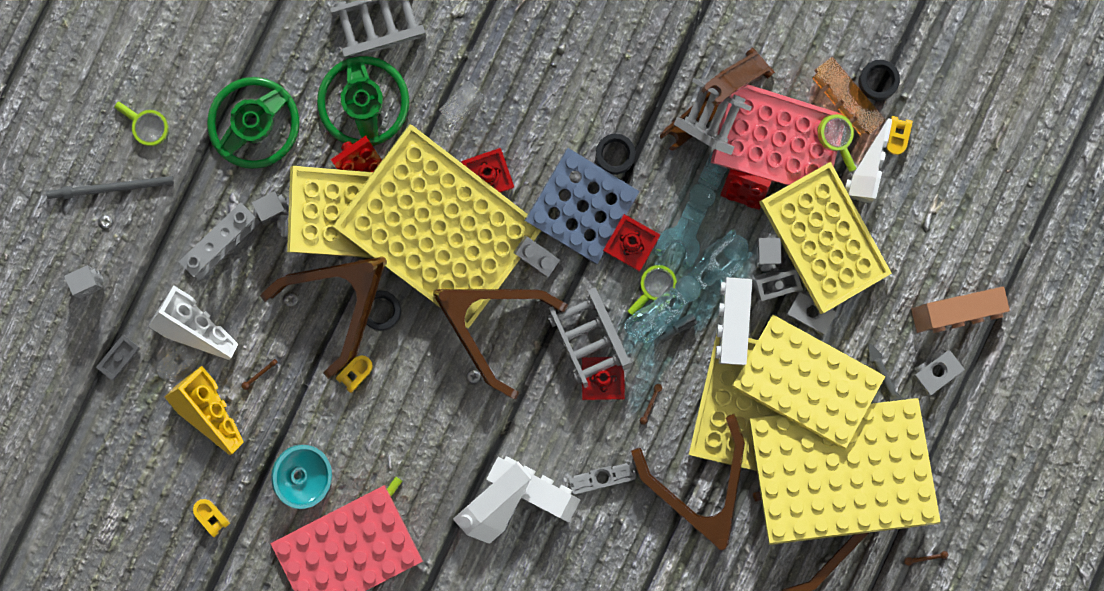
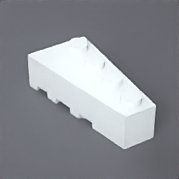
M726 277L720 284L722 299L721 303H719L718 316H721V322L717 327V337L720 338V345L716 346L715 358L719 359V364H747L752 279Z
M507 456L505 459L498 457L487 480L494 483L517 461ZM524 465L523 468L530 474L532 479L522 498L569 522L580 502V499L571 495L573 490L563 485L560 488L552 485L554 481L542 475L541 479L534 475L536 471Z

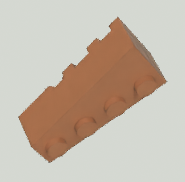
M1003 286L926 303L911 308L917 333L933 330V333L945 331L946 326L952 325V329L965 326L964 322L971 321L972 324L984 322L985 317L989 316L991 320L1003 318V313L1009 312L1010 309Z

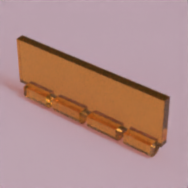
M833 56L814 70L817 74L812 79L821 89L827 85L828 89L824 93L834 105L838 102L842 103L837 109L849 121L852 118L856 120L852 123V126L860 136L865 132L869 135L886 121Z

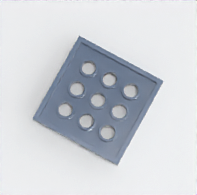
M567 148L524 221L593 263L598 264L614 230L623 215L627 214L640 191ZM572 171H577L580 174L579 182L573 183L570 181L569 175ZM590 182H595L598 185V191L595 194H591L587 190ZM562 189H566L570 194L567 201H562L559 198V192ZM608 193H613L616 197L613 205H609L605 201ZM578 201H586L588 207L585 212L578 211ZM552 207L557 208L559 211V216L555 220L548 216V211ZM597 211H602L605 214V220L602 223H598L595 220V213ZM569 218H573L577 222V227L572 231L566 227V222ZM587 229H591L595 233L592 241H587L584 238V232Z

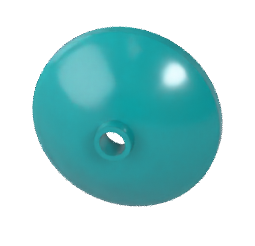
M295 445L286 449L275 461L271 474V483L277 498L285 505L297 509H305L318 504L326 496L332 481V469L329 460L322 451L310 445ZM297 471L298 477L295 479L294 473Z

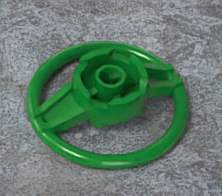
M356 56L341 61L325 75L319 87L317 108L321 122L326 130L342 143L350 141L354 144L360 140L340 132L332 124L326 111L325 99L327 89L334 77L347 68V85L341 92V104L345 113L355 120L361 138L366 136L372 146L386 142L400 130L409 111V92L403 77L392 65L379 58ZM365 64L373 65L386 71L395 80L401 95L399 115L395 123L381 135L378 133L377 115L382 111L383 94L380 87L370 80ZM361 94H364V97H368L364 104L357 103Z
M260 77L242 78L224 87L214 98L207 118L208 135L215 150L228 162L249 169L270 166L286 156L297 139L300 125L298 109L291 95L274 81ZM251 85L263 86L273 90L258 100L245 99L237 103L231 111V124L222 139L219 140L216 132V115L221 103L231 92ZM287 104L291 116V129L287 141L279 151L261 160H245L233 155L247 142L254 144L265 139L274 126L273 117ZM248 117H257V119L255 120L256 123L254 125H247V123L249 122L247 120Z

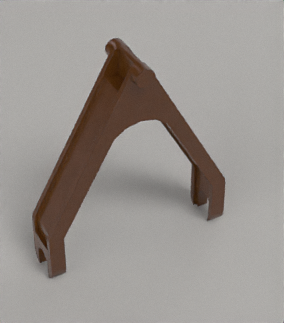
M753 47L746 52L745 55L747 57L721 71L702 88L701 93L703 92V94L710 88L717 90L719 93V97L712 102L714 109L708 123L712 121L718 105L733 93L747 85H754L763 76L768 79L775 73ZM708 92L706 95L704 103L696 119L698 122L701 118V115L704 111V108L706 106V103L709 99L711 92ZM692 107L679 118L685 119L686 116H689ZM675 121L660 134L661 140L668 134L675 137L676 143L669 148L672 151L677 150L693 137L675 126Z
M380 256L378 258L290 273L278 278L260 295L262 300L266 302L269 298H275L288 285L337 276L346 279L352 284L356 291L357 302L341 356L323 372L327 379L337 375L357 356L387 260L385 257Z
M436 289L433 291V297L436 299L484 382L516 400L520 392L495 378L465 326L467 309L472 303L480 299H539L560 312H565L568 305L549 293L538 289Z
M735 414L726 417L735 448L725 506L721 512L714 516L705 517L697 515L650 474L641 448L631 450L641 480L717 546L719 550H724L729 544L745 447V440Z
M760 491L752 493L755 502L762 500ZM869 533L853 534L810 581L782 589V591L815 590Z

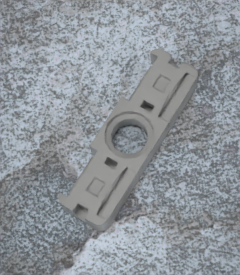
M629 461V465L625 463L612 466L613 469H611V466L591 470L590 474L588 472L575 475L574 478L570 476L569 482L571 490H573L572 493L578 494L635 480L636 474L633 462ZM601 471L606 472L609 476L605 484H600L596 480L597 474Z

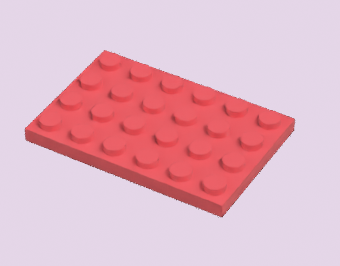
M747 85L731 95L735 94L746 99L745 103L752 108L750 111L743 108L739 109L727 138L729 140L727 143L735 147L732 155L714 149L711 163L757 175L786 186L829 162L834 167L838 151H831L822 146L818 139V127L820 122L827 116L839 114L846 117V115L752 85ZM731 103L728 104L724 116L721 120L718 135L720 134L722 126L731 108ZM835 118L827 122L824 136L831 146L839 147L844 123Z
M385 485L270 543L294 591H366L423 562Z

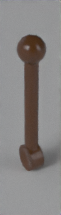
M274 359L249 381L243 382L241 384L242 389L247 390L250 384L271 367L275 366L278 361Z
M661 384L654 386L653 396L644 416L639 420L642 425H646L648 422L647 417L658 392L662 391Z
M942 551L940 554L912 559L907 557L904 563L910 566L915 562L938 558L947 559L949 554L946 551Z

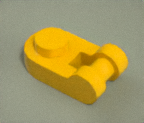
M891 116L892 124L886 150L892 155H899L907 148L913 121L907 119L903 121L899 120L898 117ZM896 128L903 129V134L895 133Z
M357 356L335 379L339 383L342 382L347 387L346 389L352 393L371 373L373 368L372 361L366 356ZM351 371L357 376L353 381L348 377Z
M200 499L194 504L193 513L213 537L219 534L218 531L220 529L226 528L230 524L229 520L210 500ZM215 516L218 521L212 525L208 520Z

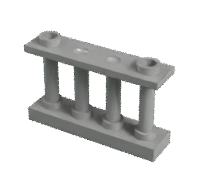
M357 0L347 4L345 1L334 4V8H330L333 16L339 15L347 41L346 47L342 48L345 59L362 56L426 37L423 25L419 26L415 22L409 0H400L408 25L406 27L407 30L400 32L395 28L388 0ZM377 3L380 4L388 31L386 36L379 38L378 35H375L367 6ZM357 9L360 11L367 34L366 42L359 44L358 41H355L347 12Z
M704 77L702 80L693 78L692 82L701 86L689 116H686L685 119L677 117L674 125L710 147L732 155L735 147L727 143L729 140L727 138L739 109L743 108L750 111L752 107L745 103L746 99L734 94L718 105L708 129L706 125L714 109L712 102L719 97V93L713 88L708 90L711 94L698 122L696 119L708 93L706 91L703 94L701 90L710 79ZM731 103V108L722 126L720 134L718 135V127L721 123V120L724 116L728 104Z
M240 202L179 263L193 277L201 281L251 234L261 222Z
M596 287L588 290L589 297L586 298L587 301L556 314L552 306L549 308L551 314L548 315L552 327L557 326L577 370L573 372L578 384L583 383L584 388L588 387L586 378L615 365L617 367L621 365L623 371L631 368L628 356ZM588 309L596 310L598 316L595 317V320L566 333L564 332L561 321ZM598 327L600 329L604 327L607 335L603 339L573 352L569 340ZM606 346L613 347L615 354L612 355V358L585 370L581 369L577 359Z

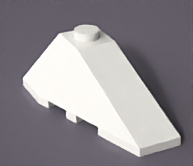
M892 119L885 121L851 176V179L846 180L845 189L853 200L871 204L877 197L882 174L879 168L882 167L885 159V152L883 150L888 143Z
M173 286L148 327L168 339L230 360L238 343L221 326H216L209 319L210 315L206 311L203 313L195 305L196 301L190 295Z
M519 462L515 463L455 516L453 520L466 535L490 544L505 531L532 477Z

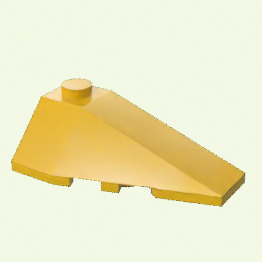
M200 366L177 384L164 398L181 417L227 454L231 455L244 442L234 420L229 418L225 410L227 406L225 401H221L216 391L218 389L216 382L205 368Z

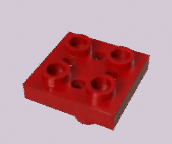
M366 136L354 144L350 141L344 143L341 147L342 152L330 159L337 170L372 173L382 161Z
M501 148L461 161L463 165L480 176L481 179L488 184L490 183V186L494 184L493 188L498 192L502 193L515 188Z
M730 169L720 196L730 201L744 204L749 208L760 210L761 205L759 202L765 199L771 180Z
M624 214L603 251L640 272L661 235Z
M582 357V370L612 357ZM617 365L592 375L591 380L595 376L594 382L590 381V377L586 378L588 383L586 388H584L582 383V400H625V379L621 365L618 367ZM615 375V376L617 377V380L614 381V380H615V377H613V379H612L611 376Z

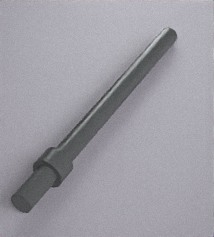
M173 176L75 188L65 186L63 189L46 191L47 199L62 197L64 199H71L79 195L174 184Z

